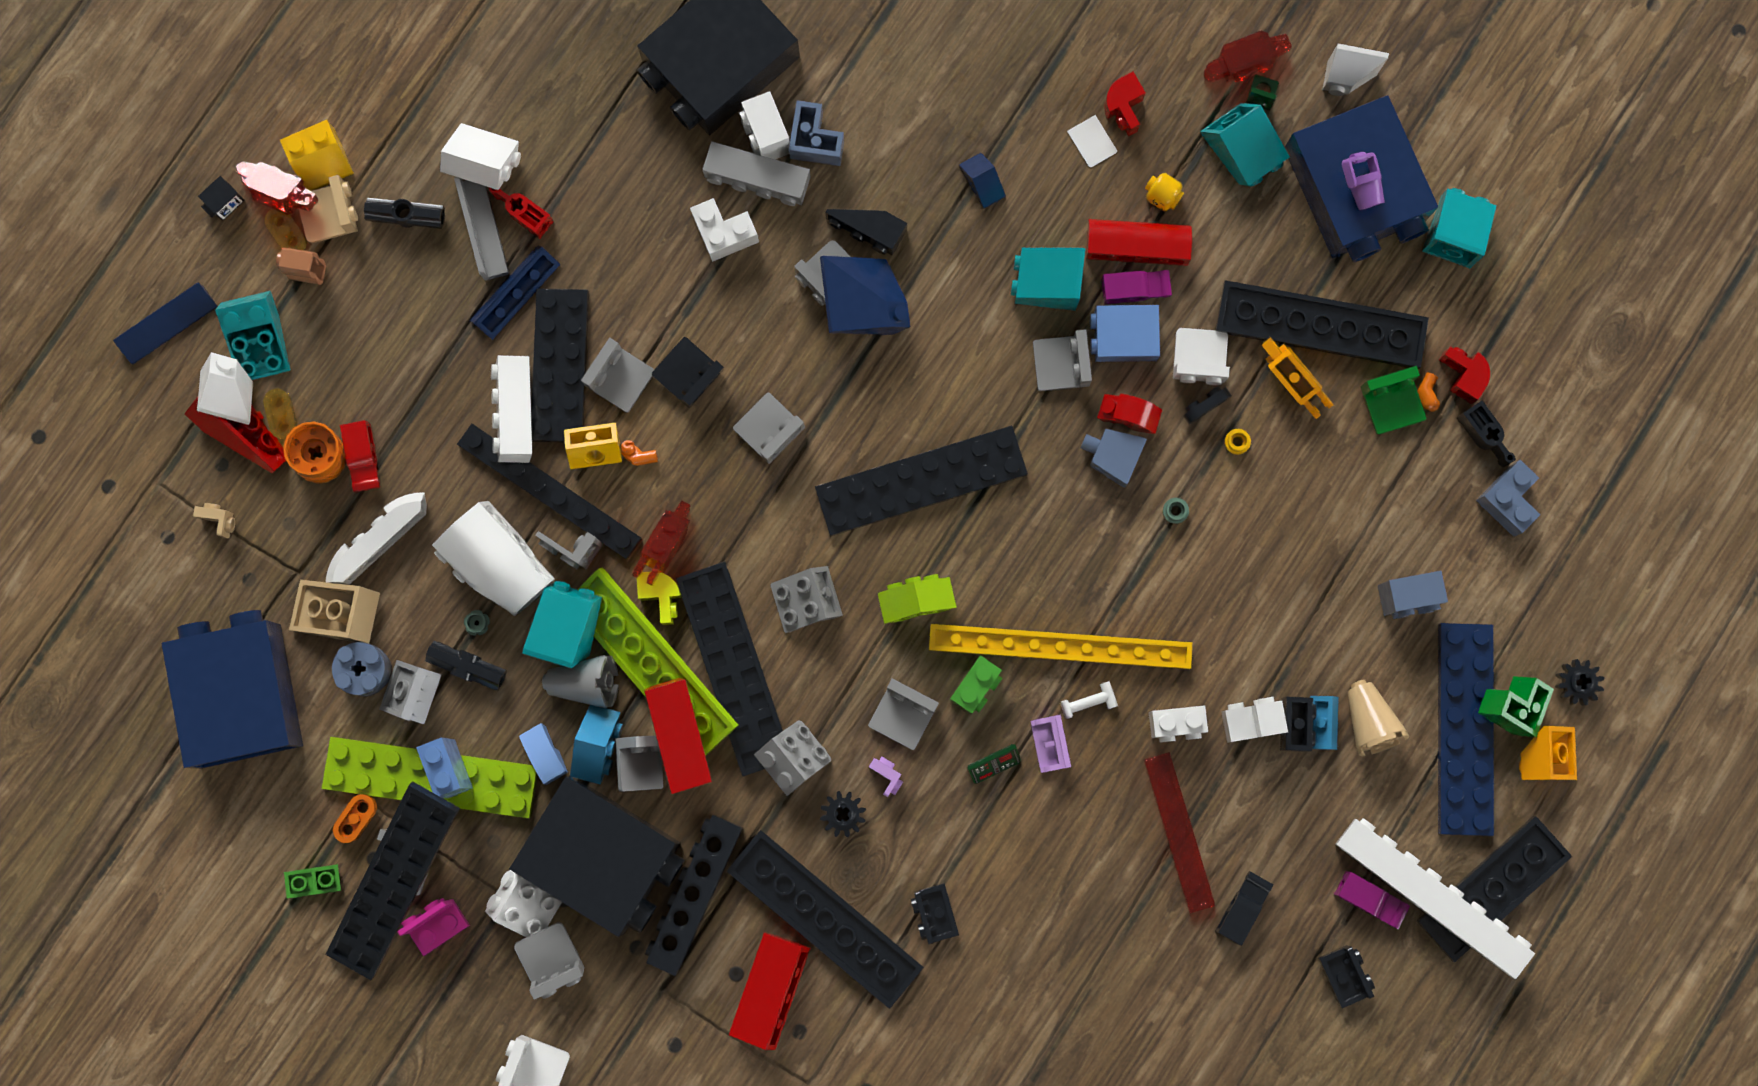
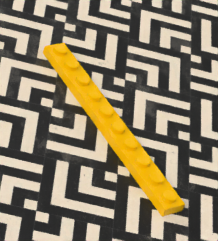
M931 624L929 651L1191 669L1193 642Z

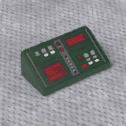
M1011 744L967 765L966 768L973 782L977 784L1019 764L1021 758L1016 745Z

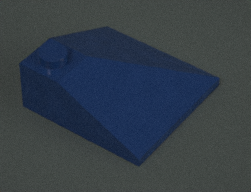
M840 256L820 257L829 333L894 335L910 328L907 300L886 259Z

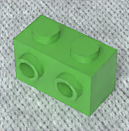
M980 655L950 698V701L970 715L974 710L980 712L988 701L984 696L989 688L994 691L1003 679L999 676L1002 670Z

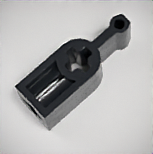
M1483 400L1457 417L1479 448L1492 450L1501 467H1505L1516 460L1515 455L1509 452L1502 443L1505 437L1502 426ZM1489 433L1493 435L1490 440L1486 438V435Z
M1249 871L1215 931L1242 946L1274 884Z

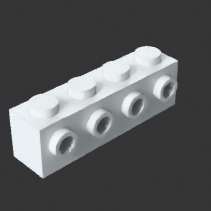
M498 355L496 364L491 365V380H496V389H492L491 395L492 404H496V413L492 414V428L497 429V438H493V453H497L498 462L529 463L532 456L529 356Z

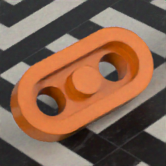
M360 794L350 800L333 826V834L339 842L352 843L361 836L377 811V804L373 797ZM362 803H366L368 806V810L365 813L360 810ZM347 825H351L353 828L350 835L345 832Z

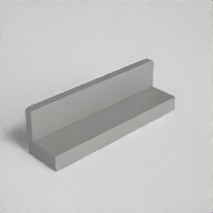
M454 177L479 274L485 281L508 275L509 270L487 187L468 180L462 181L461 178Z

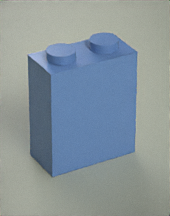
M1159 305L1096 306L1094 313L1090 314V329H1095V339H1091L1090 350L1091 354H1095V362L1157 361L1160 357Z
M441 737L416 747L434 794L441 798H451L473 789L455 739Z

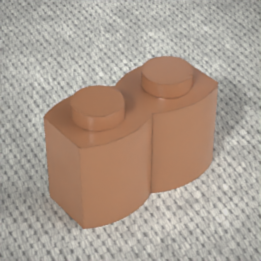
M284 247L277 254L276 266L282 274H286L289 280L323 284L326 263L323 259L319 258L316 252Z

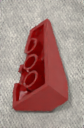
M198 397L184 413L204 433L270 473L276 471L286 462L284 448L275 434L268 431L262 421L264 419L260 411L256 412L252 404L249 425L197 411Z

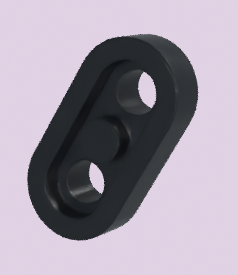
M1217 386L1206 394L1208 399L1202 403L1196 400L1185 408L1187 413L1183 415L1188 424H1192L1232 396L1226 387L1221 389Z

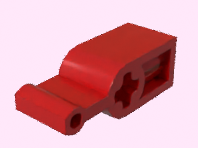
M488 187L495 199L505 202V208L511 218L537 238L541 239L554 222L550 214L524 195L514 193L509 196L501 188L496 190ZM516 205L519 206V207L523 206V209H522V210H519V209H516V210H515L514 207H515Z
M366 420L340 425L353 492L380 488L371 424Z

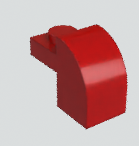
M1134 71L1119 78L1111 85L1104 105L1107 120L1117 115L1115 118L1117 125L1121 131H1126L1128 137L1138 132L1140 126L1131 107L1142 102L1146 93Z
M1450 346L1439 358V361L1460 373L1450 391L1472 405L1479 400L1490 381L1489 364L1479 352L1468 358V354L1464 350Z
M1122 393L1119 396L1104 394L1097 418L1103 422L1123 424L1133 431L1155 434L1162 409L1149 401Z

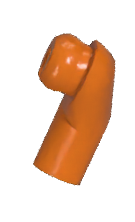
M1427 372L1417 392L1423 408L1434 412L1440 407V401L1433 391L1438 377Z
M626 440L621 444L622 456L635 466L658 462L656 450L642 452L630 440Z

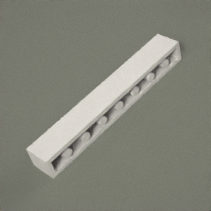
M1362 818L1361 821L1357 819L1352 821L1336 842V846L1508 976L1517 979L1535 955L1530 950L1532 944L1520 935L1514 938L1507 932L1509 929L1507 925L1497 918L1494 921L1490 920L1484 915L1487 911L1473 901L1470 905L1462 899L1464 893L1455 886L1450 885L1448 888L1440 882L1442 877L1430 868L1425 871L1417 864L1420 860L1406 851L1405 854H1402L1396 849L1398 844L1386 835L1381 838L1373 831L1376 827Z

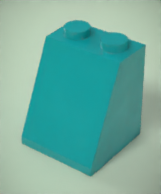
M1240 103L1200 131L1204 139L1240 185L1250 187L1257 185L1263 180L1262 176L1268 172L1277 171L1284 165L1283 162L1290 158L1261 105Z
M1447 188L1440 197L1438 208L1432 220L1422 252L1467 268H1472L1485 255L1497 205L1491 204L1488 199L1483 197L1474 198L1465 195L1466 193L1461 189Z
M1022 248L1021 254L1015 255L1014 270L1018 271V279L1012 280L1011 295L1015 296V304L1076 311L1080 300L1086 248Z
M556 581L545 587L522 654L569 668L579 664L590 656L602 597L594 595V591L582 588L577 590L570 588L568 583Z

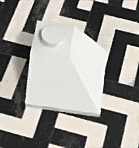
M1337 44L1327 62L1322 90L1329 91L1330 94L1336 96L1348 95L1377 76L1387 61L1389 53Z
M210 353L200 372L197 411L249 425L253 381L237 359Z

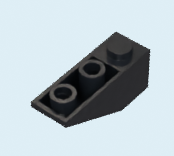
M827 209L825 212L830 226L837 230L843 228L849 231L853 239L862 243L864 240L873 245L872 248L883 255L886 253L893 255L907 231V222L887 211Z

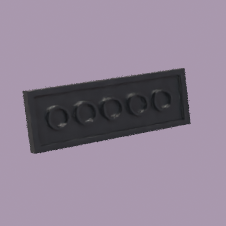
M536 289L531 404L532 442L565 443L564 430L584 427L585 385L581 379L586 373L588 290Z
M1532 816L1455 887L1464 893L1462 899L1470 905L1474 901L1487 911L1484 915L1490 920L1494 921L1497 918L1502 921L1573 856L1537 816ZM1424 913L1417 920L1418 924L1452 962H1456L1471 948L1428 914Z

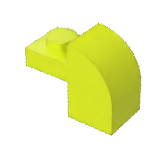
M637 572L638 599L640 601L659 600L660 623L662 625H674L673 618L678 617L677 603H672V599L682 598L677 583L671 577L661 572Z

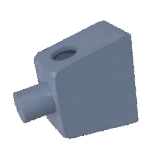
M1105 429L1101 440L1086 434L1080 448L1094 454L1090 463L1092 468L1125 488L1147 439Z

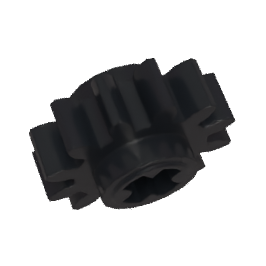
M1578 659L1572 660L1571 665H1562L1565 673L1555 675L1557 678L1562 679V683L1556 684L1555 688H1563L1564 692L1561 693L1560 698L1570 696V705H1574L1578 701L1582 706L1588 705L1589 700H1598L1595 692L1604 691L1602 686H1598V682L1603 681L1605 677L1596 676L1600 667L1589 668L1590 660H1585L1581 664ZM1582 679L1583 685L1577 686L1576 680Z
M837 791L836 800L827 796V800L830 803L829 807L826 805L821 806L823 811H827V815L822 816L820 820H828L829 824L825 827V830H830L832 827L835 828V837L840 834V831H844L845 836L849 837V829L853 828L854 831L859 832V827L856 825L857 822L864 823L866 821L864 818L859 817V814L865 812L866 808H858L857 804L860 803L861 798L852 801V792L849 791L846 798H842L841 792ZM839 807H842V809L847 807L850 810L848 821L845 822L844 819L839 821L837 819L839 814L837 809Z

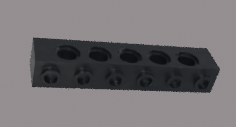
M712 815L711 819H705L700 830L704 834L700 844L695 842L689 857L693 858L689 868L684 866L678 881L682 882L679 891H673L667 903V906L671 907L667 917L662 915L656 930L660 933L656 942L651 940L645 952V955L649 956L647 964L674 976L679 973L743 827L717 815ZM712 837H717L722 842V847L718 852H712L708 848V841ZM701 861L707 862L711 867L710 874L706 877L699 875L697 872V866ZM689 886L697 887L700 892V896L696 901H691L686 896V890ZM678 911H685L688 914L689 920L686 925H679L675 921V914ZM668 935H672L677 939L678 944L674 950H669L664 945V939Z

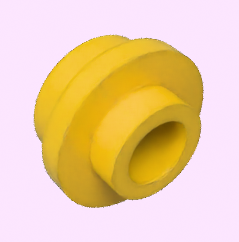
M1233 429L1225 437V447L1232 454L1240 455L1250 448L1251 438L1245 430ZM1239 438L1242 441V445L1235 446L1233 439Z

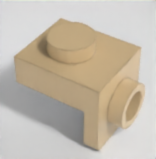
M204 503V507L195 506L193 517L218 522L217 536L229 539L230 533L235 528L234 513L221 510L220 505Z

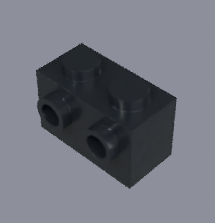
M1281 698L1288 732L1280 734V751H1312V746H1315L1316 733L1313 731V720L1316 719V704H1313V698Z

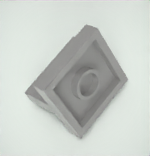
M396 660L379 710L405 720L424 724L441 674Z

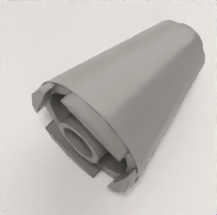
M603 655L583 660L573 668L560 666L549 669L542 678L543 689L551 696L601 708L612 707L618 693V684H613V676H618L616 662L612 656Z

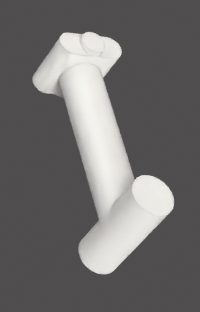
M1110 681L1100 684L1102 690L1100 693L1071 703L1067 700L1061 701L1060 704L1065 718H1072V713L1106 702L1108 709L1117 707L1118 704Z

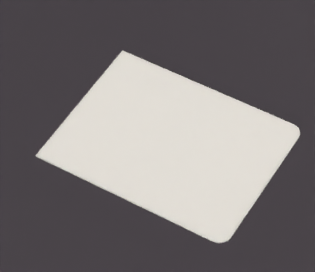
M1096 115L1067 131L1089 167H1093L1117 153V149Z

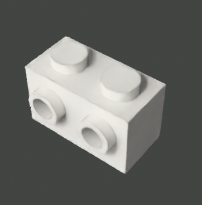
M1205 706L1149 712L1151 737L1159 738L1160 742L1175 741V736L1185 735L1186 740L1202 738L1201 733L1208 732Z

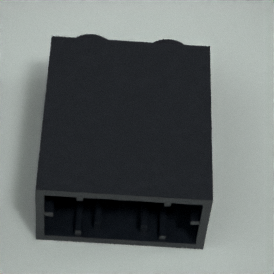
M690 0L637 45L643 65L636 72L655 94L664 87L672 94L677 101L670 106V109L687 130L690 131L699 124L710 136L742 108L741 102L754 98L800 58L798 39L761 0Z
M566 776L509 870L620 937L627 932L629 927L639 934L644 930L657 908L655 904L647 900V897L657 881L669 887L679 873L685 859L675 854L681 842L577 778Z

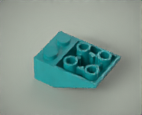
M271 291L219 304L215 311L231 358L237 359L251 380L291 370L279 314Z

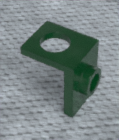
M1255 74L1246 103L1261 105L1263 110L1270 111L1277 97L1275 94L1279 81ZM1261 83L1267 84L1270 87V93L1257 89V85Z

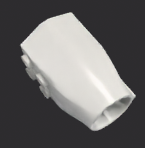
M489 501L478 502L456 520L432 544L436 549L435 555L444 564L448 562L453 567L452 573L461 583L466 582L475 591L506 609L513 616L524 610L543 593L545 587L552 584L555 580L537 560L525 540Z

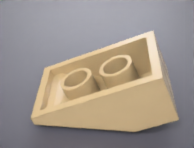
M300 580L289 630L369 644L380 593L361 586Z

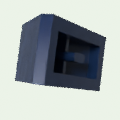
M982 153L959 164L961 171L983 209L1006 197L994 165Z

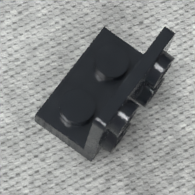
M683 337L654 369L652 376L684 405L690 408L723 372L724 366L717 360L714 362L687 337Z

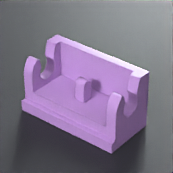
M1061 715L1030 721L1040 772L1071 767Z

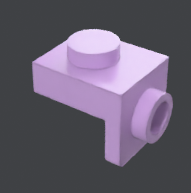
M881 757L880 760L874 758L869 768L891 780L883 795L886 797L890 793L896 795L903 781L899 780L901 774L893 770L895 764L884 757Z

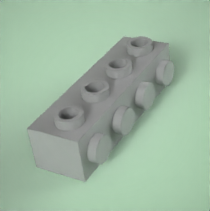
M712 141L703 167L704 177L710 183L716 185L726 183L732 185L733 189L740 192H746V190L754 191L757 196L765 199L775 197L781 199L782 203L789 206L803 204L811 177L810 169Z

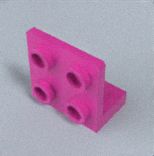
M442 898L424 907L426 911L424 914H414L401 923L403 928L397 932L399 936L410 934L422 955L425 956L470 925L454 899L445 901Z

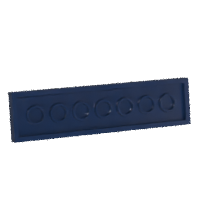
M1438 624V834L1494 836V723L1478 713L1486 690L1494 689L1493 625Z

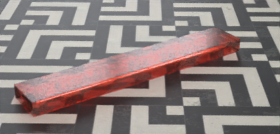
M1170 752L1143 759L1188 911L1193 913L1214 907L1216 905Z

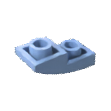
M540 723L519 736L536 773L544 785L568 773L560 751L554 748L545 725Z

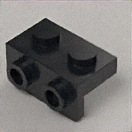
M945 883L914 891L915 898L910 900L914 914L920 913L922 924L918 925L921 939H927L930 945L937 941L958 936L959 932Z
M1346 945L1318 958L1340 1008L1343 1009L1365 998L1371 999L1374 997L1372 992L1375 989L1374 983L1369 974H1364L1361 968L1364 962L1357 949L1353 950L1351 946Z

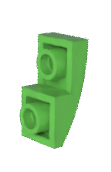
M338 864L284 872L287 899L341 891Z

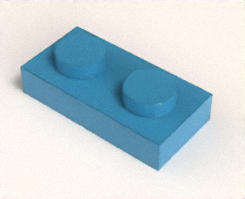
M1310 696V698H1313V704H1316V719L1313 720L1316 742L1312 749L1337 750L1339 697Z

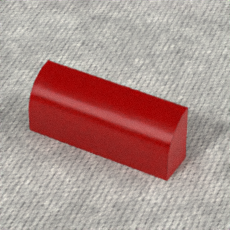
M1088 219L1086 259L1188 266L1191 261V225Z
M677 678L645 689L644 692L671 794L712 782L686 680Z
M764 932L729 1032L730 1036L764 1050H776L810 947Z

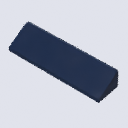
M538 245L470 321L493 340L533 296L536 289H539L560 266V263L543 247Z
M196 283L113 341L133 365L218 306L202 284Z

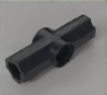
M367 198L364 204V219L371 222L399 224L405 228L418 226L442 229L445 223V207L442 205L409 202L406 199L395 201ZM410 209L407 217L400 218L399 215L402 210Z
M433 641L427 650L426 662L448 670L450 674L469 682L475 681L485 687L499 691L506 678L507 670L481 660V657L460 649L458 651L436 641Z

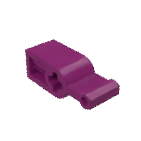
M1169 270L1103 274L1101 279L1104 305L1172 296Z
M1348 871L1345 872L1334 893L1337 897L1396 929H1399L1410 908V905Z

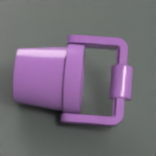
M1359 152L1351 154L1348 159L1343 160L1342 168L1346 182L1353 194L1358 209L1363 210L1385 203L1381 182L1382 175L1376 155L1373 152L1367 154ZM1367 160L1370 173L1356 177L1352 164L1362 163Z

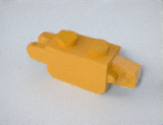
M1271 337L1262 344L1269 354L1266 361L1269 363L1268 367L1294 399L1300 405H1304L1314 418L1317 419L1321 416L1320 411L1309 400L1315 394L1321 399L1325 407L1330 409L1333 406L1332 401L1323 392L1322 385L1290 347L1287 348L1285 344L1278 347Z

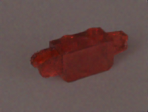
M1258 31L1223 45L1218 59L1206 65L1203 76L1205 81L1207 80L1210 83L1225 78L1226 82L1233 80L1235 82L1243 81L1253 72L1263 73L1270 70L1276 59L1289 52L1292 45L1287 34L1269 37L1267 32Z
M244 161L236 166V171L241 176L243 185L249 189L253 200L280 213L290 215L297 209L310 212L319 201L316 194L305 188L302 178L294 173L288 174L276 165H268L260 161L256 166Z
M681 500L674 512L665 510L643 547L640 560L634 568L632 576L638 578L645 566H648L653 570L647 577V584L652 586L660 572L664 573L687 534L690 520L686 519L690 512V504Z

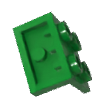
M1417 366L1368 380L1361 386L1377 435L1426 420V415L1414 380L1420 376Z

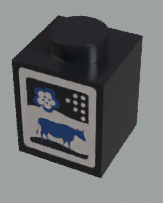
M221 175L198 195L204 202L201 206L204 211L212 218L215 215L218 216L222 221L245 201Z

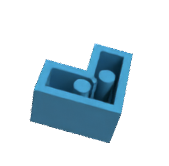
M593 705L589 706L574 739L570 777L601 784L604 775L610 774L613 760H610L609 757L614 752L616 743L614 739L620 738L623 724L619 723L621 712Z

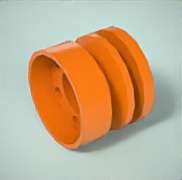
M315 421L304 422L294 427L286 436L283 446L284 457L289 466L306 481L316 484L326 483L337 478L344 470L346 458L343 443L334 431L325 424ZM321 452L323 454L321 458L313 457L314 453L319 454Z

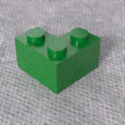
M1513 676L1508 690H1486L1478 713L1513 735L1537 737L1554 689L1538 678Z

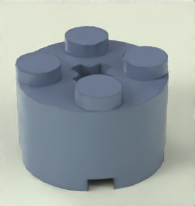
M363 642L351 643L340 648L332 664V675L336 686L349 694L358 696L375 695L388 684L392 674L391 661L387 655L377 646ZM365 666L366 671L359 673L358 668Z

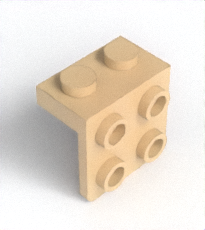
M339 175L328 177L330 186L297 196V204L305 236L310 243L358 231L356 225L358 215L355 207L351 205L350 197H352L350 185L348 182H344Z

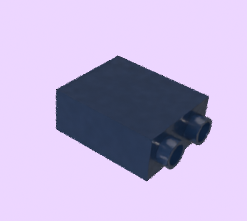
M1388 95L1294 132L1285 146L1290 156L1288 159L1332 259L1349 253L1352 262H1358L1381 251L1378 242L1380 239L1396 234L1399 243H1405L1429 231L1425 221L1437 210L1438 205ZM1365 152L1367 154L1373 152L1376 155L1382 175L1381 182L1385 203L1359 210L1353 194L1348 188L1342 168V161L1348 159L1354 153ZM1367 160L1362 163L1352 164L1356 177L1370 173Z
M261 610L232 614L229 616L231 628L211 632L210 622L208 621L181 625L177 627L179 639L161 643L184 768L203 769L303 747L281 624L263 620Z

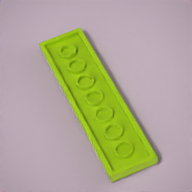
M603 567L597 569L577 589H589L594 591V595L602 597L594 637L608 654L613 657L615 662L644 696V690L651 686L677 678L686 680L706 757L738 724Z
M330 737L321 789L402 800L409 784L413 781L432 792L417 749ZM461 755L473 789L451 798L443 799L460 809L531 818L538 775L533 765Z

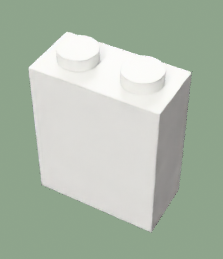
M461 123L441 151L440 172L499 190L503 182L509 180L513 167L519 165L521 153L518 152L519 141Z

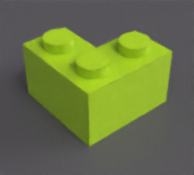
M938 574L923 577V580H921L920 576L905 579L906 584L903 585L902 582L887 585L888 590L878 593L884 624L905 621L918 616L941 613L957 608L950 577L939 578Z

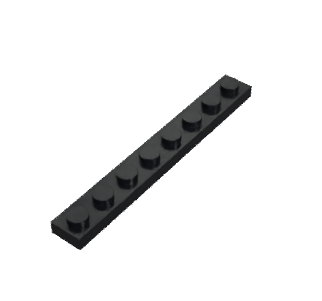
M471 423L457 443L458 446L585 532L595 536L625 559H629L642 540L640 536L532 463L498 462L497 453H493V437Z

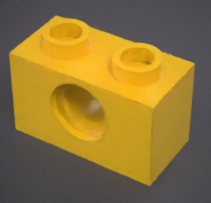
M616 423L564 430L565 449L570 469L622 462Z

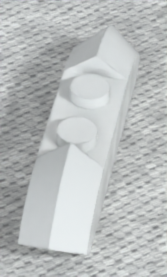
M425 493L408 494L390 502L384 507L387 514L376 518L371 524L372 528L367 533H361L352 541L353 545L350 548L344 543L336 552L329 565L326 583L350 585L426 515Z

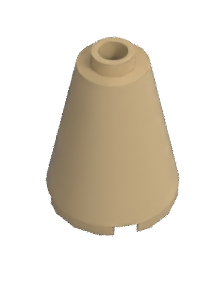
M1360 680L1350 685L1352 689L1347 693L1359 756H1365L1364 751L1370 750L1371 754H1376L1400 744L1399 738L1402 736L1405 740L1409 738L1407 730L1372 682L1366 683V680Z

